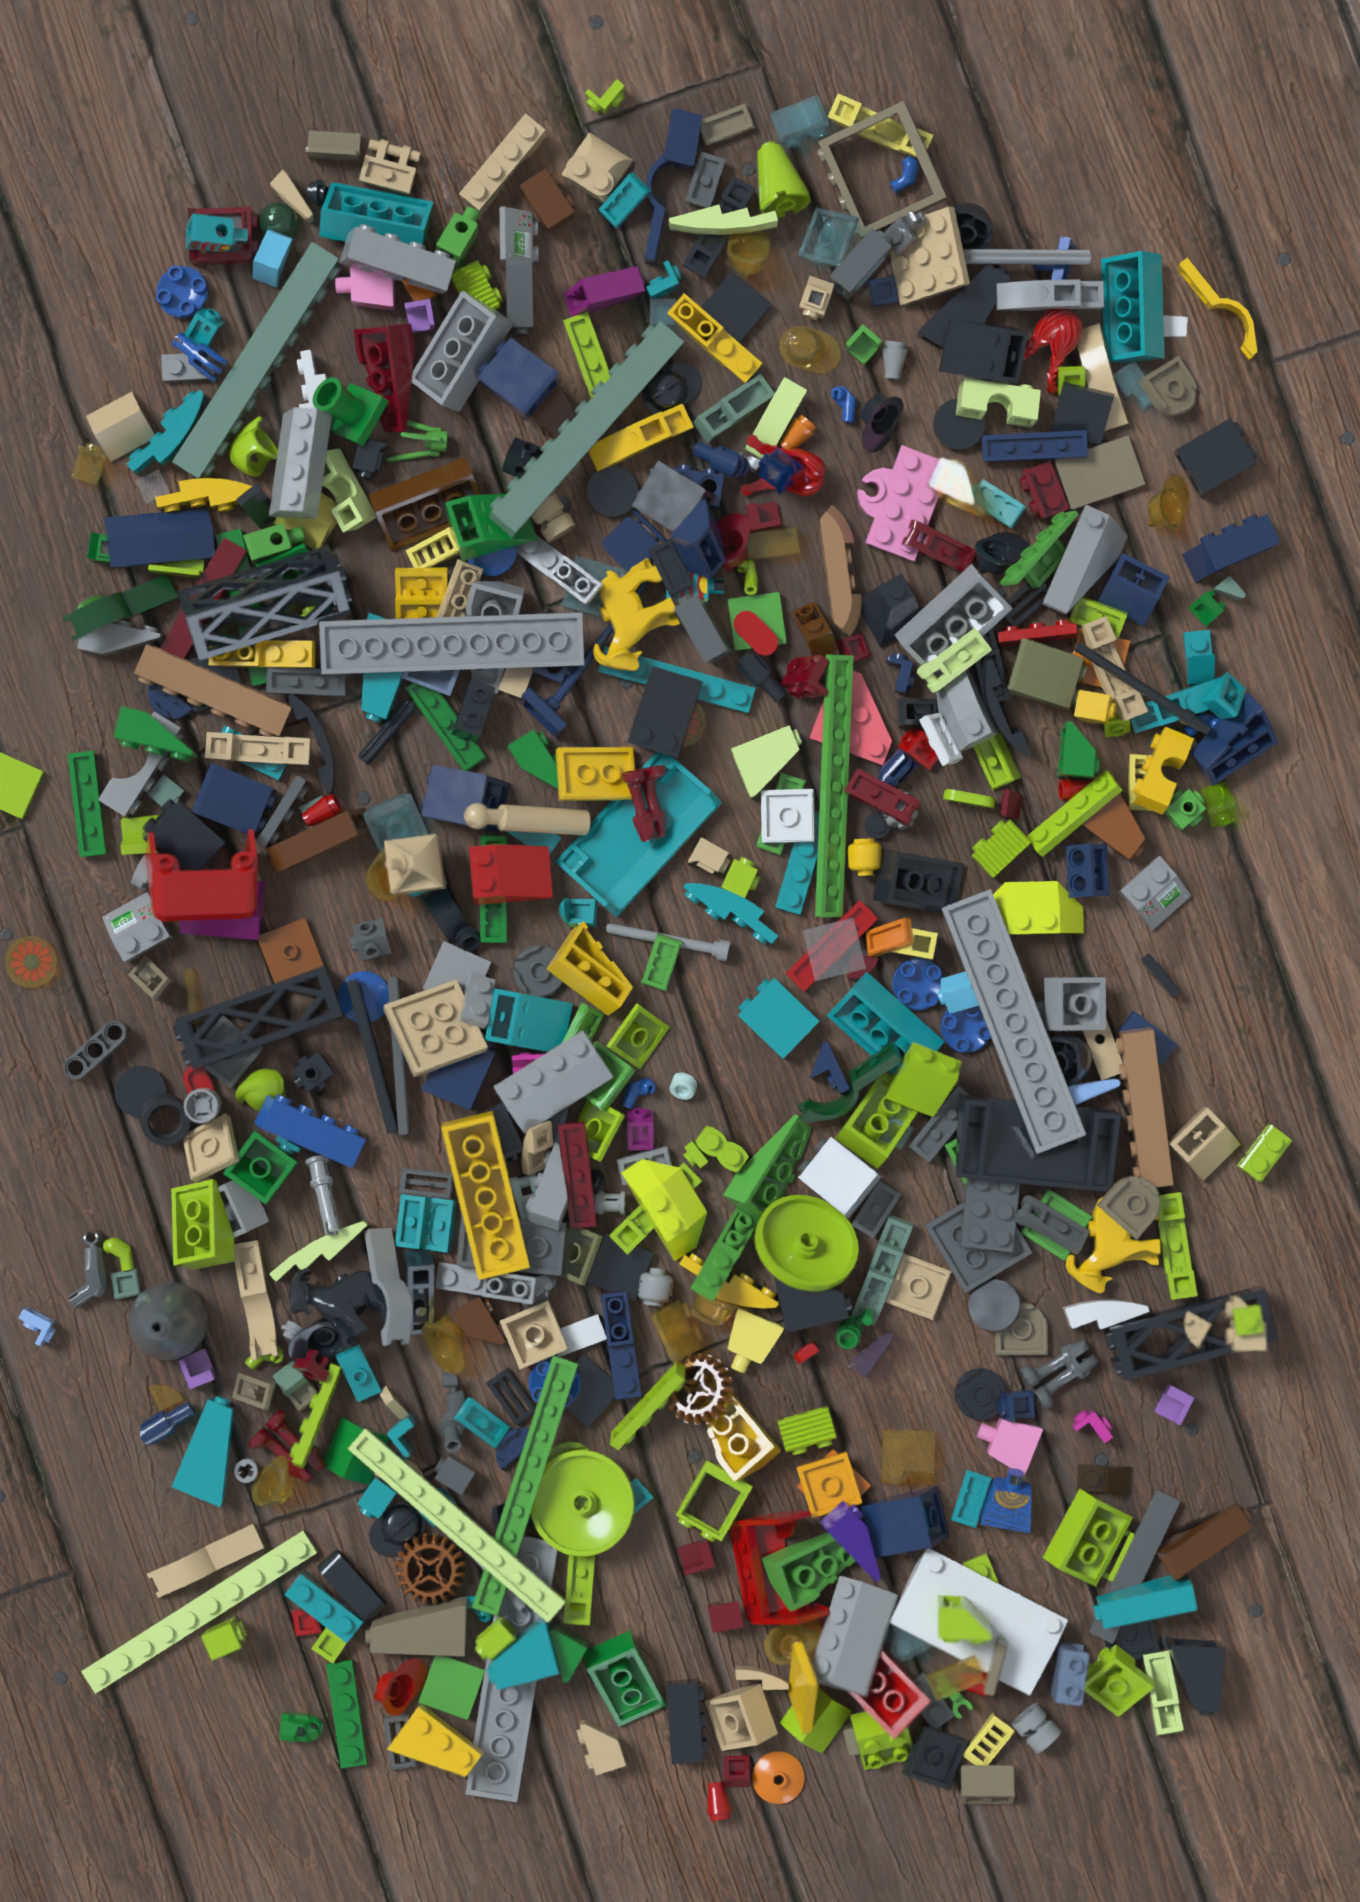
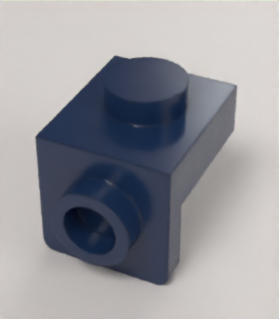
M893 653V657L887 656L885 663L900 667L894 692L905 694L906 689H912L915 674L910 672L913 662L908 661V656L899 653Z
M1032 1390L1000 1393L1001 1400H998L997 1407L1002 1419L1014 1422L1015 1419L1035 1417L1034 1394Z

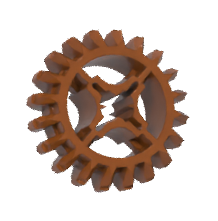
M698 1354L696 1359L694 1356L688 1355L687 1363L682 1359L678 1360L679 1363L685 1366V1379L690 1373L699 1369L701 1371L697 1372L692 1380H685L684 1385L681 1387V1389L685 1388L688 1392V1406L683 1402L680 1389L677 1392L674 1390L669 1395L667 1402H672L669 1409L677 1411L675 1416L679 1419L684 1417V1422L688 1424L694 1421V1424L700 1425L702 1419L706 1424H710L711 1415L717 1420L720 1419L718 1411L727 1412L728 1410L723 1406L724 1403L733 1402L731 1398L727 1397V1394L735 1392L734 1388L727 1386L733 1382L732 1377H726L729 1369L726 1367L722 1368L723 1362L720 1360L714 1362V1357L710 1355L706 1359L703 1354ZM711 1372L716 1378L717 1391L712 1390L710 1386L711 1377L709 1376ZM690 1386L703 1387L708 1393L695 1392V1389L690 1388ZM706 1399H713L707 1407L697 1410L698 1406L701 1407Z
M427 1533L423 1534V1542H420L417 1536L414 1537V1547L410 1543H405L404 1546L408 1553L401 1550L398 1553L404 1561L397 1560L395 1562V1566L403 1568V1570L395 1572L396 1577L404 1576V1579L398 1582V1586L401 1587L407 1584L408 1587L405 1589L404 1594L408 1595L411 1591H414L413 1601H416L419 1595H422V1604L427 1603L428 1597H432V1603L437 1604L438 1595H440L444 1602L447 1601L446 1591L454 1596L456 1590L452 1585L457 1587L462 1585V1582L456 1577H465V1572L458 1570V1568L465 1566V1561L456 1560L462 1556V1551L453 1553L452 1551L457 1544L453 1542L447 1547L445 1544L448 1541V1537L444 1536L441 1543L437 1542L438 1533H434L432 1541H429ZM434 1548L440 1550L441 1553L436 1557L429 1558L421 1554L419 1550ZM411 1557L416 1560L420 1567V1573L414 1580L409 1573ZM447 1557L452 1567L449 1581L444 1577L440 1569V1565ZM437 1562L436 1567L434 1569V1571H437V1573L434 1574L433 1572H429L428 1574L426 1573L423 1577H421L425 1572L424 1570L426 1569V1567L423 1566L424 1564L430 1566ZM426 1580H433L442 1587L425 1589L419 1585Z

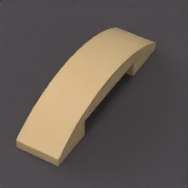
M1099 323L1082 329L1077 346L1082 366L1085 367L1088 387L1114 394L1105 431L1129 424L1106 351L1107 346L1101 325Z
M1104 616L1084 624L1082 629L1086 646L1125 670L1113 644L1117 639L1107 617ZM1092 662L1105 694L1113 698V702L1116 703V712L1124 722L1148 712L1140 692Z
M207 732L205 758L253 763L309 765L311 739Z

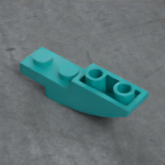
M201 389L198 392L192 391L183 398L182 401L184 403L177 409L172 407L162 416L164 419L160 423L167 431L163 434L158 432L149 440L150 445L143 450L141 448L137 449L129 456L130 461L126 464L136 475L156 459L162 466H165L179 452L203 412L207 397Z
M1221 677L1179 690L1165 697L1185 710L1189 708L1196 714L1209 710L1202 701ZM1151 700L1144 702L1148 710L1147 713L1130 720L1136 734L1177 721L1180 718Z
M686 883L683 888L687 891L684 895L695 904L700 901L707 906L705 912L716 921L719 917L725 920L731 912L734 915L732 920L743 929L747 925L755 932L752 936L763 945L766 942L772 944L778 937L776 933L758 920L764 911L747 899L715 886L697 883Z

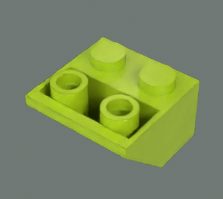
M938 1595V1639H943L945 1643H958L959 1640H970L972 1644H984L986 1641L992 1640L990 1622L965 1596Z
M867 1711L850 1715L864 1770L877 1769L883 1765L907 1760L912 1747L908 1726L896 1739H893Z

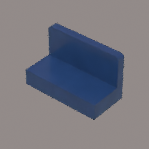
M677 108L672 109L664 160L676 163L675 168L686 170L694 166L702 115Z

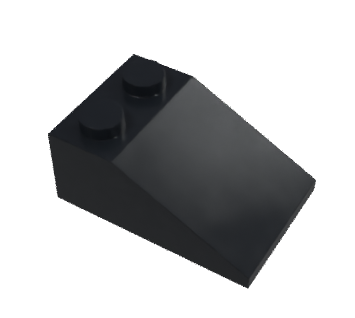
M653 666L627 743L673 757H680L703 681Z
M886 849L881 850L882 866L877 872L872 900L943 913L941 908L957 902L964 863Z

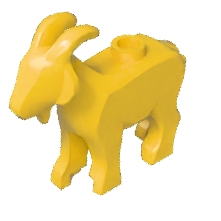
M649 558L631 567L629 572L620 578L615 572L606 571L607 577L601 582L603 586L599 590V600L602 607L599 608V611L605 622L610 621L615 632L607 655L601 652L598 644H595L593 648L595 660L603 666L616 670H638V657L642 654V651L631 653L629 648L649 631L659 626H676L680 624L674 613L676 612L674 609L675 605L671 597L654 606L643 608L641 600L635 592L643 582L658 583L662 581L656 566L652 567Z
M1096 1204L1092 1212L1093 1221L1088 1222L1089 1237H1094V1251L1079 1268L1075 1267L1074 1255H1069L1066 1259L1068 1273L1084 1287L1101 1294L1105 1291L1106 1282L1112 1280V1277L1102 1276V1270L1129 1260H1144L1149 1264L1159 1265L1158 1255L1161 1253L1160 1239L1132 1240L1131 1235Z

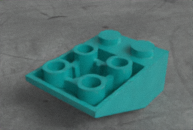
M494 988L485 1040L549 1052L562 1044L566 1036L573 1003Z

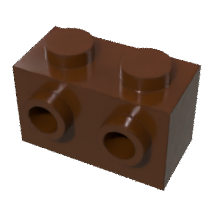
M545 168L519 185L521 193L548 234L575 217L573 209L576 206L568 194L564 196L560 191L559 187L562 185L554 172L549 174Z

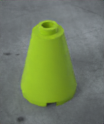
M775 142L764 143L757 152L759 209L762 214L776 211L777 218L786 217L784 213L786 211L793 210L795 214L803 210L811 201L810 193L781 144H776Z

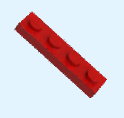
M859 900L785 974L804 992L878 918Z

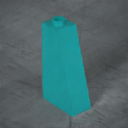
M371 613L367 617V620L385 619ZM403 672L363 673L361 710L367 713L365 718L380 723L381 719L386 721L389 719L403 680L401 678Z
M216 1395L215 1399L210 1397L207 1400L171 1487L221 1507L226 1493L235 1407L229 1405L230 1400Z
M1188 1573L1175 1581L1168 1575L1097 1596L1098 1605L1093 1606L1096 1622L1101 1621L1104 1629L1197 1610L1193 1586Z

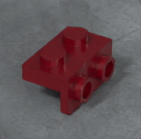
M823 655L796 657L788 664L787 673L781 684L789 689L788 693L798 699L826 696L828 690L820 685L818 681L829 660Z

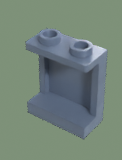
M1058 1641L1050 1693L1056 1703L1082 1705L1089 1654L1083 1652L1084 1645L1081 1643Z

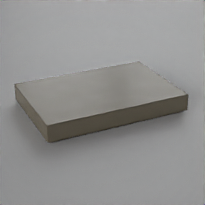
M1129 435L1087 449L1088 458L1058 459L1054 461L1071 511L1145 486Z

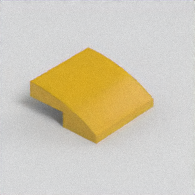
M395 568L396 619L436 617L448 587V568Z

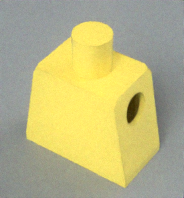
M738 1307L727 1347L728 1350L737 1353L731 1368L745 1373L751 1360L762 1364L782 1334L784 1327Z

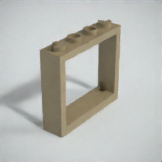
M905 101L818 141L821 148L817 152L822 163H828L831 169L828 177L834 188L839 187L842 196L838 197L844 212L848 210L853 220L849 221V224L855 236L859 234L863 239L871 229H874L876 232L882 231L890 227L899 217H906L911 211L917 214L948 200L945 189ZM898 114L933 195L865 227L830 146Z

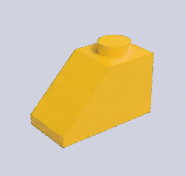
M1079 690L1074 716L1082 723L1109 724L1110 718H1114L1116 712V703L1113 702V698L1106 694Z

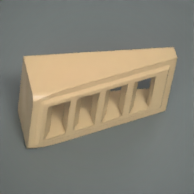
M283 169L270 183L272 191L308 223H312L314 221L312 211L287 172Z

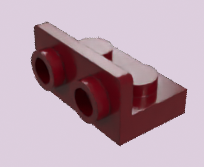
M1051 461L1022 470L1020 473L1022 477L1019 478V483L1023 492H1028L1031 502H1028L1033 517L1038 516L1039 521H1043L1055 516L1059 512H1065L1070 509Z

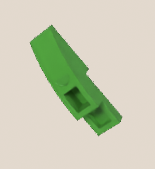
M738 1208L734 1210L690 1289L710 1301H714L758 1223L757 1220Z

